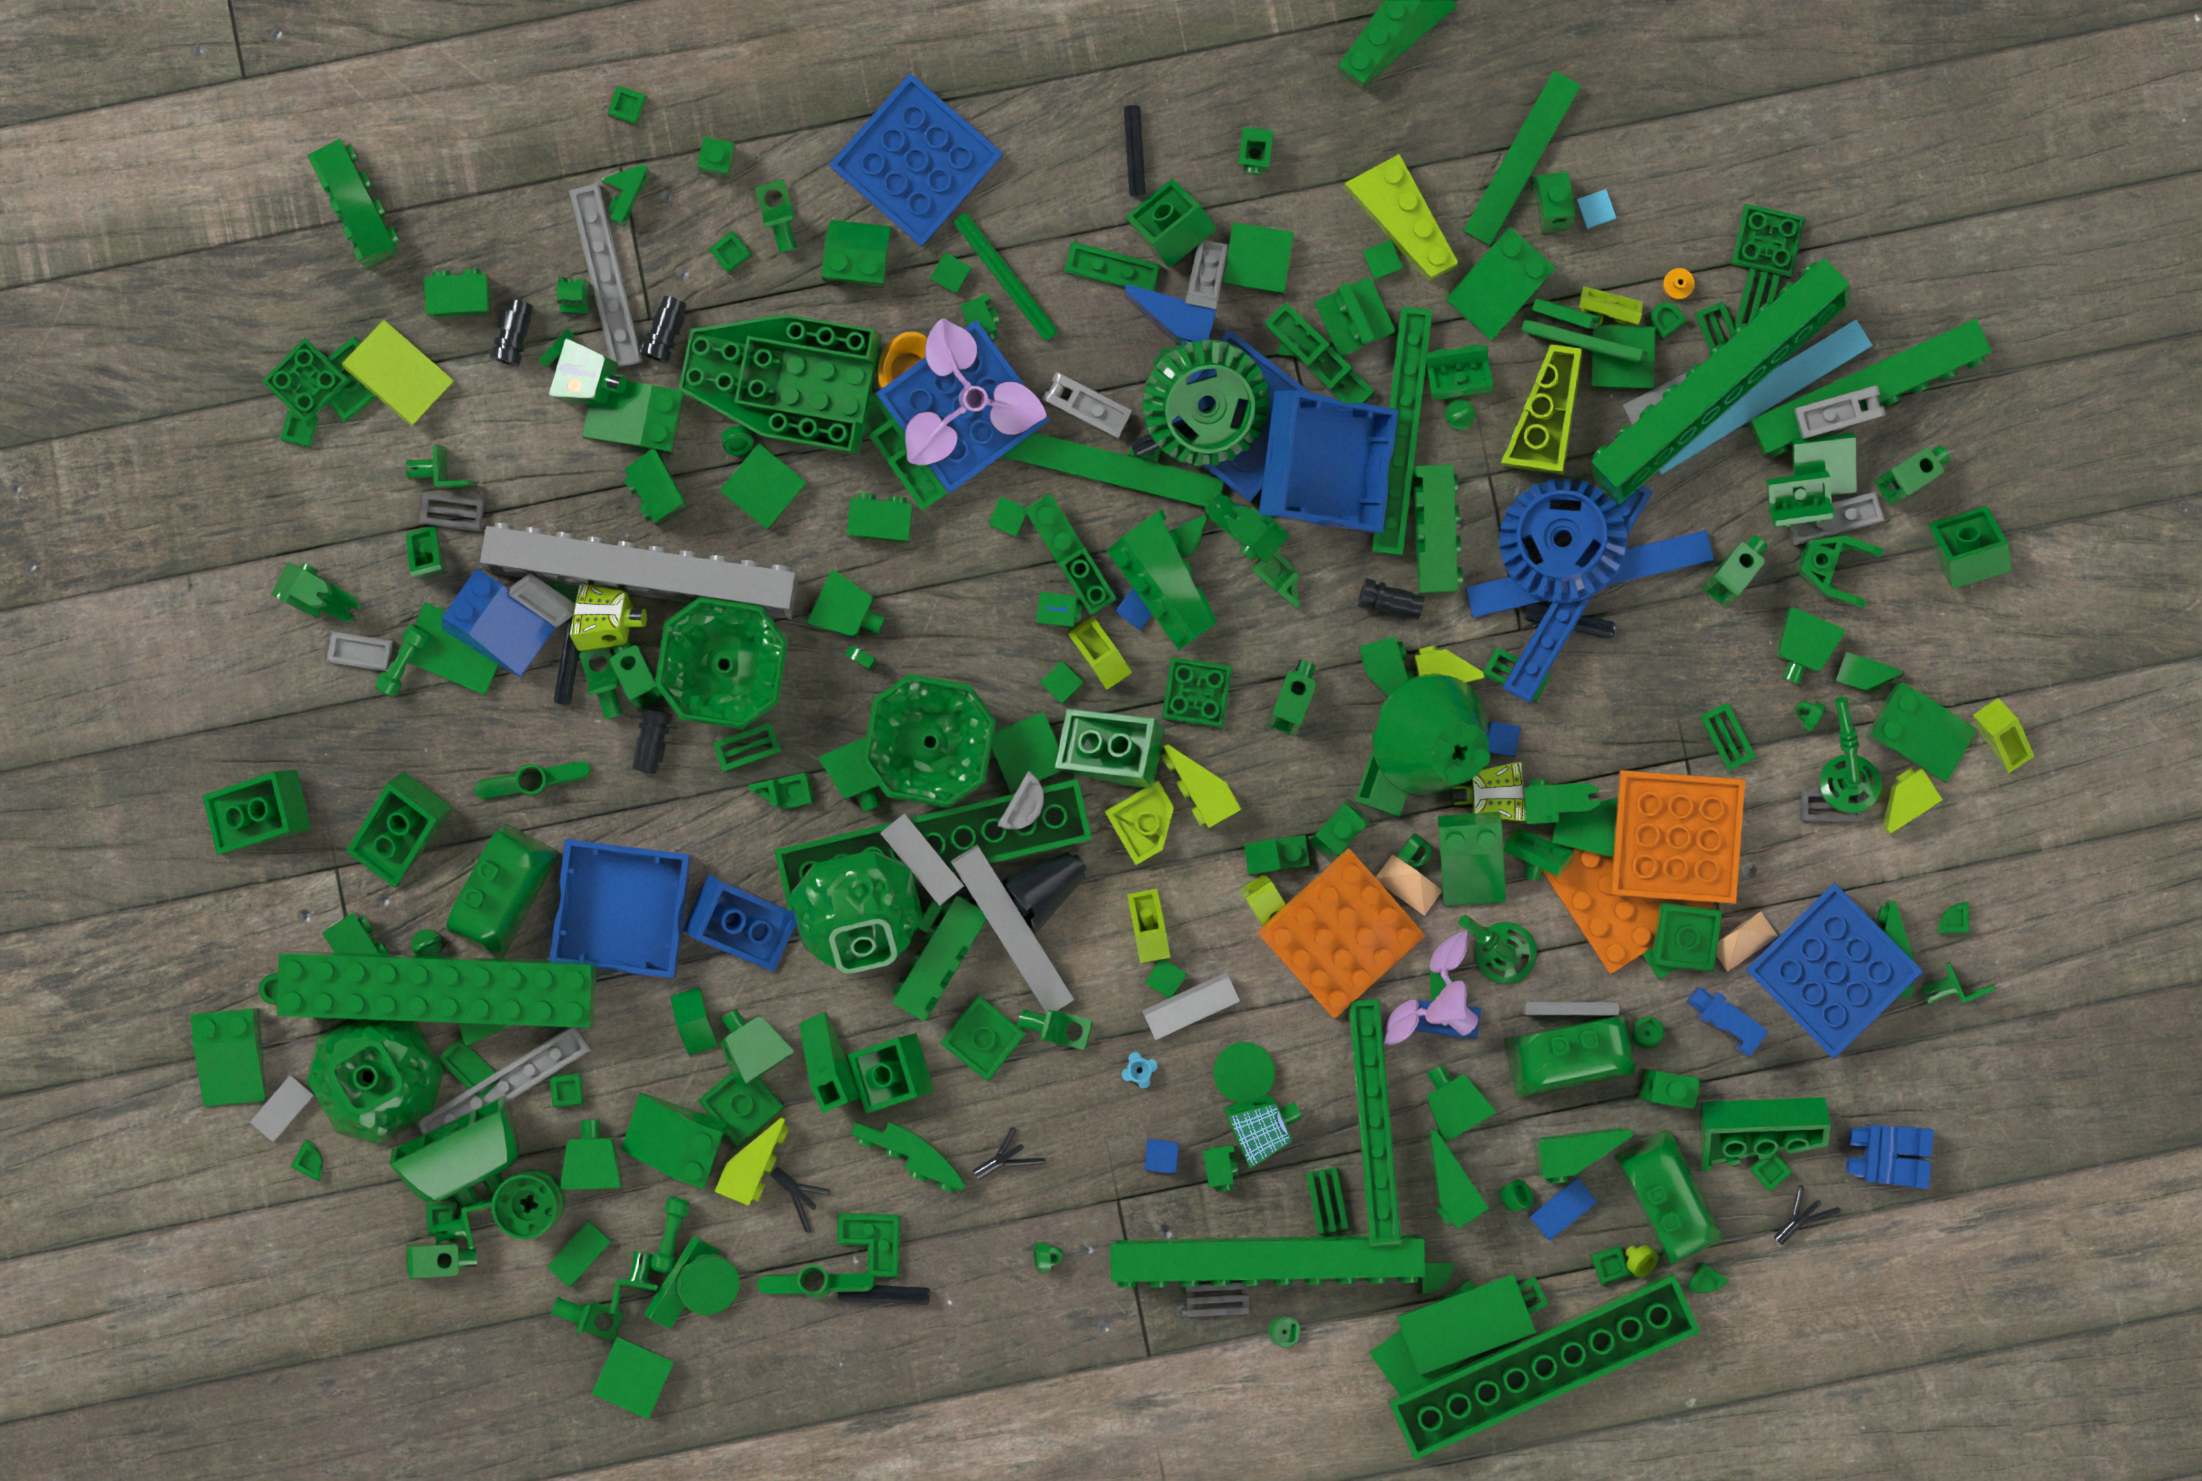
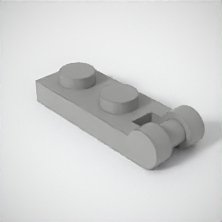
M1055 372L1051 380L1054 383L1049 392L1045 391L1041 400L1119 439L1132 410ZM1064 388L1072 391L1068 401L1060 398Z
M1878 385L1795 408L1794 412L1802 439L1886 416L1884 406L1881 407L1878 395H1880ZM1866 399L1868 411L1861 412L1858 401Z

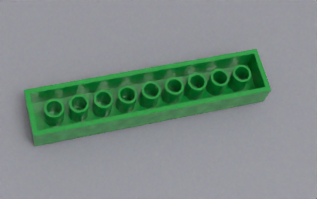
M1825 258L1819 263L1813 262L1807 266L1802 272L1803 277L1795 284L1790 282L1784 286L1778 294L1779 298L1772 304L1768 302L1760 307L1755 314V319L1748 325L1746 323L1741 324L1733 332L1732 339L1725 345L1723 343L1718 344L1710 352L1708 360L1702 365L1699 363L1694 365L1686 373L1685 380L1678 386L1676 384L1671 385L1663 393L1661 401L1655 406L1653 404L1647 406L1640 413V419L1632 426L1629 424L1624 426L1617 433V439L1609 446H1601L1593 454L1591 465L1594 480L1618 505L1622 504L1850 304V283Z
M1078 779L1042 787L1044 804L1041 813L1032 824L1022 829H1006L997 826L1015 794L909 818L953 873L957 871L951 861L978 845L988 863L992 864L1092 840ZM893 822L774 850L788 911H792L789 900L791 892L815 863L874 850L905 864L880 834ZM912 873L913 878H914V882H915V881H919V880L916 878V876Z
M284 951L279 953L277 1016L590 1028L595 1024L596 962Z
M1401 1235L1400 1246L1372 1248L1369 1245V1236L1110 1240L1111 1282H1117L1118 1288L1136 1287V1282H1148V1287H1167V1281H1179L1182 1287L1199 1286V1281L1209 1280L1211 1286H1229L1230 1280H1242V1285L1255 1286L1261 1285V1280L1273 1279L1274 1285H1292V1279H1304L1305 1284L1314 1285L1324 1284L1325 1278H1335L1337 1284H1354L1355 1278H1366L1368 1283H1387L1386 1277H1397L1400 1283L1418 1282V1277H1425L1424 1238L1421 1235Z
M1669 1272L1455 1368L1448 1373L1387 1399L1414 1460H1417L1698 1334L1700 1330L1676 1276Z

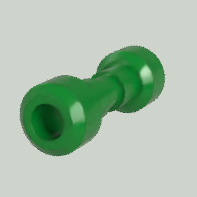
M411 624L407 626L402 635L404 642L398 651L397 658L391 663L387 672L380 673L374 683L376 689L386 696L393 697L397 695L402 686L400 679L406 670L407 663L413 658L417 649L425 647L430 638L428 632L418 625Z
M673 1196L666 1199L664 1211L667 1214L664 1226L666 1229L664 1237L661 1239L659 1250L652 1255L650 1266L653 1270L670 1273L676 1264L677 1259L673 1254L676 1246L677 1232L680 1230L682 1218L688 1216L691 1206L690 1202L686 1199Z

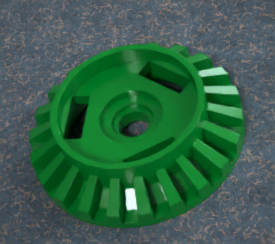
M1211 339L1191 341L1167 353L1151 371L1146 381L1142 398L1144 421L1154 441L1165 453L1176 458L1178 461L1191 463L1194 466H1202L1203 464L1219 465V462L1231 461L1240 452L1247 451L1255 438L1258 439L1260 436L1261 428L1267 421L1268 406H1270L1268 385L1256 362L1235 345ZM1215 369L1216 375L1186 383L1185 378L1195 372ZM1203 396H1212L1215 400L1213 408L1209 411H1201L1198 408V402ZM1240 398L1246 400V407L1240 423L1235 428L1230 425L1238 399ZM1178 415L1198 434L1193 440L1185 438L1172 425L1171 421Z

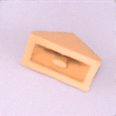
M1391 855L1375 877L1383 887L1423 916L1426 915L1442 892L1440 888L1420 872L1394 855Z
M1759 911L1718 940L1716 957L1728 972L1776 939L1778 935L1763 913Z

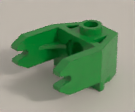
M1214 493L1212 496L1217 502V506L1214 507L1208 503L1204 505L1207 516L1241 545L1239 551L1252 562L1257 558L1267 563L1290 536L1273 518L1259 515V510L1253 507L1249 509L1246 506L1237 505L1226 495Z
M1848 536L1807 542L1796 573L1818 595L1856 608H1864L1867 600L1839 591L1831 581L1839 554L1842 551L1852 549L1879 558L1882 556L1884 549ZM1817 556H1819V557H1821V558L1823 559V565H1822V566H1820V565L1817 564V562H1816V557H1817Z
M288 561L271 595L318 618L322 610L344 623L356 620L353 614L350 613V610L352 608L362 609L357 597L318 577L319 570L304 562L299 567Z
M1548 779L1529 780V786L1523 787L1524 825L1559 822V813L1591 811L1600 804V801L1590 800L1588 795L1599 792V788L1590 783L1548 785Z

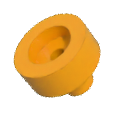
M1676 268L1668 272L1662 283L1664 293L1673 300L1687 298L1695 286L1692 274L1683 268Z

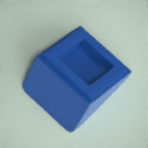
M1133 588L1115 611L1116 614L1139 631L1152 615Z
M1490 721L1489 753L1516 757L1520 726Z
M1148 1139L1144 1170L1176 1174L1179 1142Z

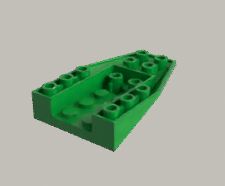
M788 314L691 329L679 390L763 437L859 456L882 334L875 329Z

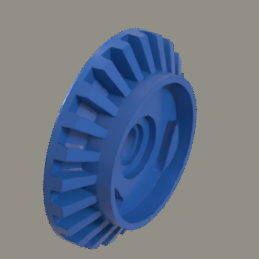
M1567 477L1560 480L1552 478L1547 479L1544 483H1536L1530 486L1529 490L1518 495L1512 506H1509L1500 527L1499 547L1508 574L1521 589L1544 601L1571 603L1597 594L1614 579L1625 558L1627 533L1623 516L1618 510L1616 503L1602 489L1596 488L1584 480L1581 482ZM1560 501L1574 502L1581 505V511L1550 509V503ZM1567 532L1571 535L1572 541L1567 547H1559L1554 543V538L1558 533ZM1531 536L1544 561L1538 565L1532 562L1522 541ZM1593 541L1600 544V549L1589 564L1583 568L1577 565Z

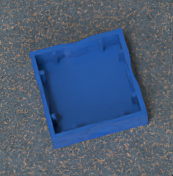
M1297 390L1275 391L1259 515L1361 533H1383L1388 496V468L1394 449L1398 410L1365 403H1344L1332 397Z
M565 839L560 877L561 901L554 923L550 960L596 962V968L676 978L692 855Z

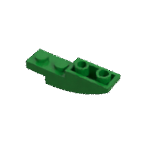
M1050 492L1023 508L1090 615L1116 600L1115 595Z
M892 1121L888 1122L885 1132L863 1123L855 1122L851 1135L856 1136V1143L869 1148H873L875 1143L885 1147V1154L898 1159H902V1156L906 1155L908 1160L905 1169L910 1170L908 1176L926 1182L927 1178H931L939 1182V1188L951 1193H955L956 1189L963 1191L965 1181L956 1168L939 1150L921 1136Z

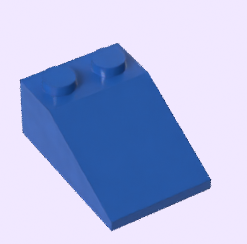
M1126 284L1125 299L1175 344L1182 345L1191 341L1209 339L1217 309L1188 304L1183 299Z
M476 569L442 616V629L521 678L549 639L555 627L509 596L510 590L504 585Z
M708 874L683 931L698 941L775 971L795 928L796 921L792 911H788V909L737 885Z

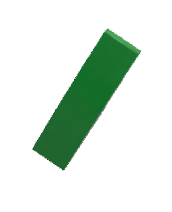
M1286 302L1264 323L1269 331L1338 401L1344 403H1366L1375 393L1352 370V367L1330 347V344Z
M876 392L872 394L864 430L923 511L946 495L947 492L927 464H912L907 460L904 431Z

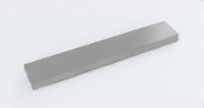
M596 183L569 190L609 357L611 360L618 362V369L642 364L643 359L639 353L640 347L600 184Z
M978 845L953 859L951 863L1046 1014L1048 1010L1057 1011L1072 1002L1074 998Z
M568 1027L419 1120L416 1124L424 1134L505 1095L506 1101L509 1102L586 1054L591 1048L577 1027ZM500 1079L483 1099L474 1094L478 1091L482 1093L492 1082Z

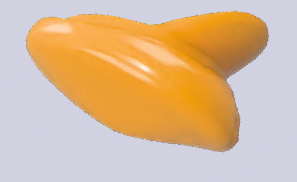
M904 332L885 345L877 370L881 389L925 357L928 337L918 332Z

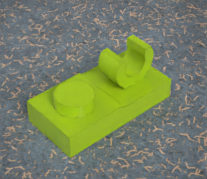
M1583 286L1579 308H1581V311L1595 312L1597 316H1600L1599 325L1603 322L1604 314L1609 315V317L1614 318L1615 321L1621 324H1639L1643 301Z

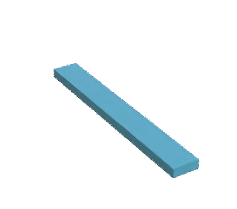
M1854 320L1777 367L1659 470V473L1661 475L1746 424L1751 419L1759 416L1873 346L1858 321Z

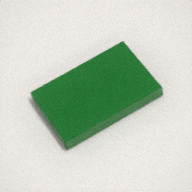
M424 602L415 625L425 629L430 638L424 648L417 649L409 663L486 696L499 665L442 629V616L446 611Z

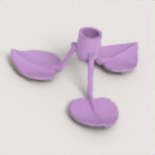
M940 319L930 331L926 342L925 356L928 366L935 374L945 376L954 371L955 376L964 386V389L959 394L961 407L944 418L943 421H941L937 414L932 412L919 413L909 421L905 431L907 460L912 464H932L947 457L956 446L957 433L946 425L960 414L965 413L966 410L980 411L986 405L993 406L989 414L991 423L998 431L1012 435L1024 432L1046 417V412L1039 399L1028 388L1019 383L1005 382L999 384L994 390V400L988 399L987 393L983 388L971 386L959 369H966L975 361L977 355L976 342L969 332L947 319Z
M1467 930L1445 940L1432 955L1430 969L1434 973L1441 972V977L1447 986L1436 997V1000L1429 1005L1427 1010L1423 1008L1418 1009L1419 1002L1416 1000H1409L1398 1006L1384 1025L1382 1032L1384 1047L1385 1045L1397 1044L1408 1038L1417 1027L1420 1016H1425L1426 1020L1431 1024L1442 1023L1444 1026L1449 1024L1463 1036L1469 1034L1476 1027L1478 1016L1466 1007V984L1463 981L1451 982L1448 976V971L1458 967L1467 952L1470 933Z

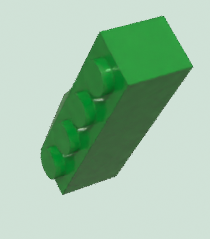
M1384 0L1338 65L1337 73L1360 89H1363L1458 5L1453 0Z
M339 138L308 154V159L322 188L330 196L329 202L334 213L345 225L342 229L346 238L350 241L353 248L357 249L353 251L357 261L368 269L400 253L396 245L401 242L393 226L387 227L382 217L387 215L379 198L373 200L369 192L373 185L365 171L359 172L355 164L359 158L352 144L346 145Z
M1160 509L1121 537L1106 551L1179 651L1218 622L1201 587L1194 585L1191 579V572L1193 571L1188 561L1183 562L1176 548L1179 542L1174 532L1169 534L1164 523L1167 517L1163 509Z
M1807 1097L1701 1102L1699 1119L1701 1170L1713 1169L1712 1164L1727 1162L1728 1166L1740 1164V1159L1757 1155L1759 1160L1771 1158V1155L1781 1150H1785L1790 1154L1828 1146L1831 1124L1826 1098Z

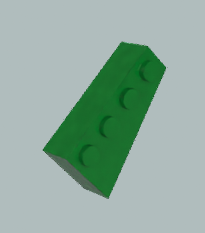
M1454 464L1416 466L1412 477L1418 595L1456 593L1458 586L1463 585L1462 567H1457V555H1461V538L1456 536V524L1460 523L1459 505H1455V493H1458L1457 474H1454Z
M959 895L956 896L955 900L949 898L940 912L944 918L939 926L932 925L924 938L928 942L922 953L919 951L915 953L908 965L912 971L906 980L901 977L892 992L896 996L892 1002L893 1004L923 1022L927 1021L987 920L979 907Z

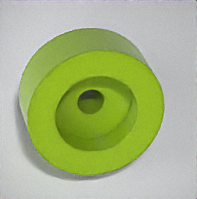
M1632 1245L1626 1250V1255L1629 1257L1627 1268L1638 1278L1648 1275L1658 1262V1254L1648 1245H1643L1639 1248Z

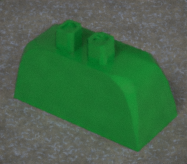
M507 823L504 824L490 838L455 901L447 919V932L495 958L503 959L559 856L558 851Z
M1625 1013L1504 1038L1514 1091L1518 1098L1631 1076L1637 1071Z
M505 1095L393 1148L389 1162L390 1166L410 1191L426 1203L442 1201L455 1195L460 1204L466 1206L477 1200L478 1196L473 1185L481 1181L488 1193L495 1192L498 1186L503 1183L501 1172L512 1166L518 1158L519 1141L517 1130Z
M1665 1129L1613 1155L1669 1267L1722 1240L1723 1234L1670 1130Z

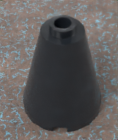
M1065 853L1006 877L1000 882L1029 928H1032V932L1035 933L1041 929L1085 879L1084 871L1087 867L1077 854L1072 856L1070 853Z

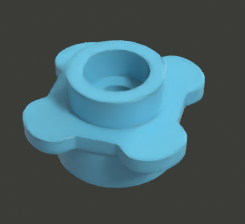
M1137 1052L1131 1053L1128 1057L1129 1064L1122 1071V1078L1125 1081L1131 1080L1138 1083L1140 1088H1147L1150 1085L1152 1072L1157 1070V1063L1153 1059L1146 1060L1142 1058ZM1141 1067L1143 1071L1142 1073H1137L1136 1069Z

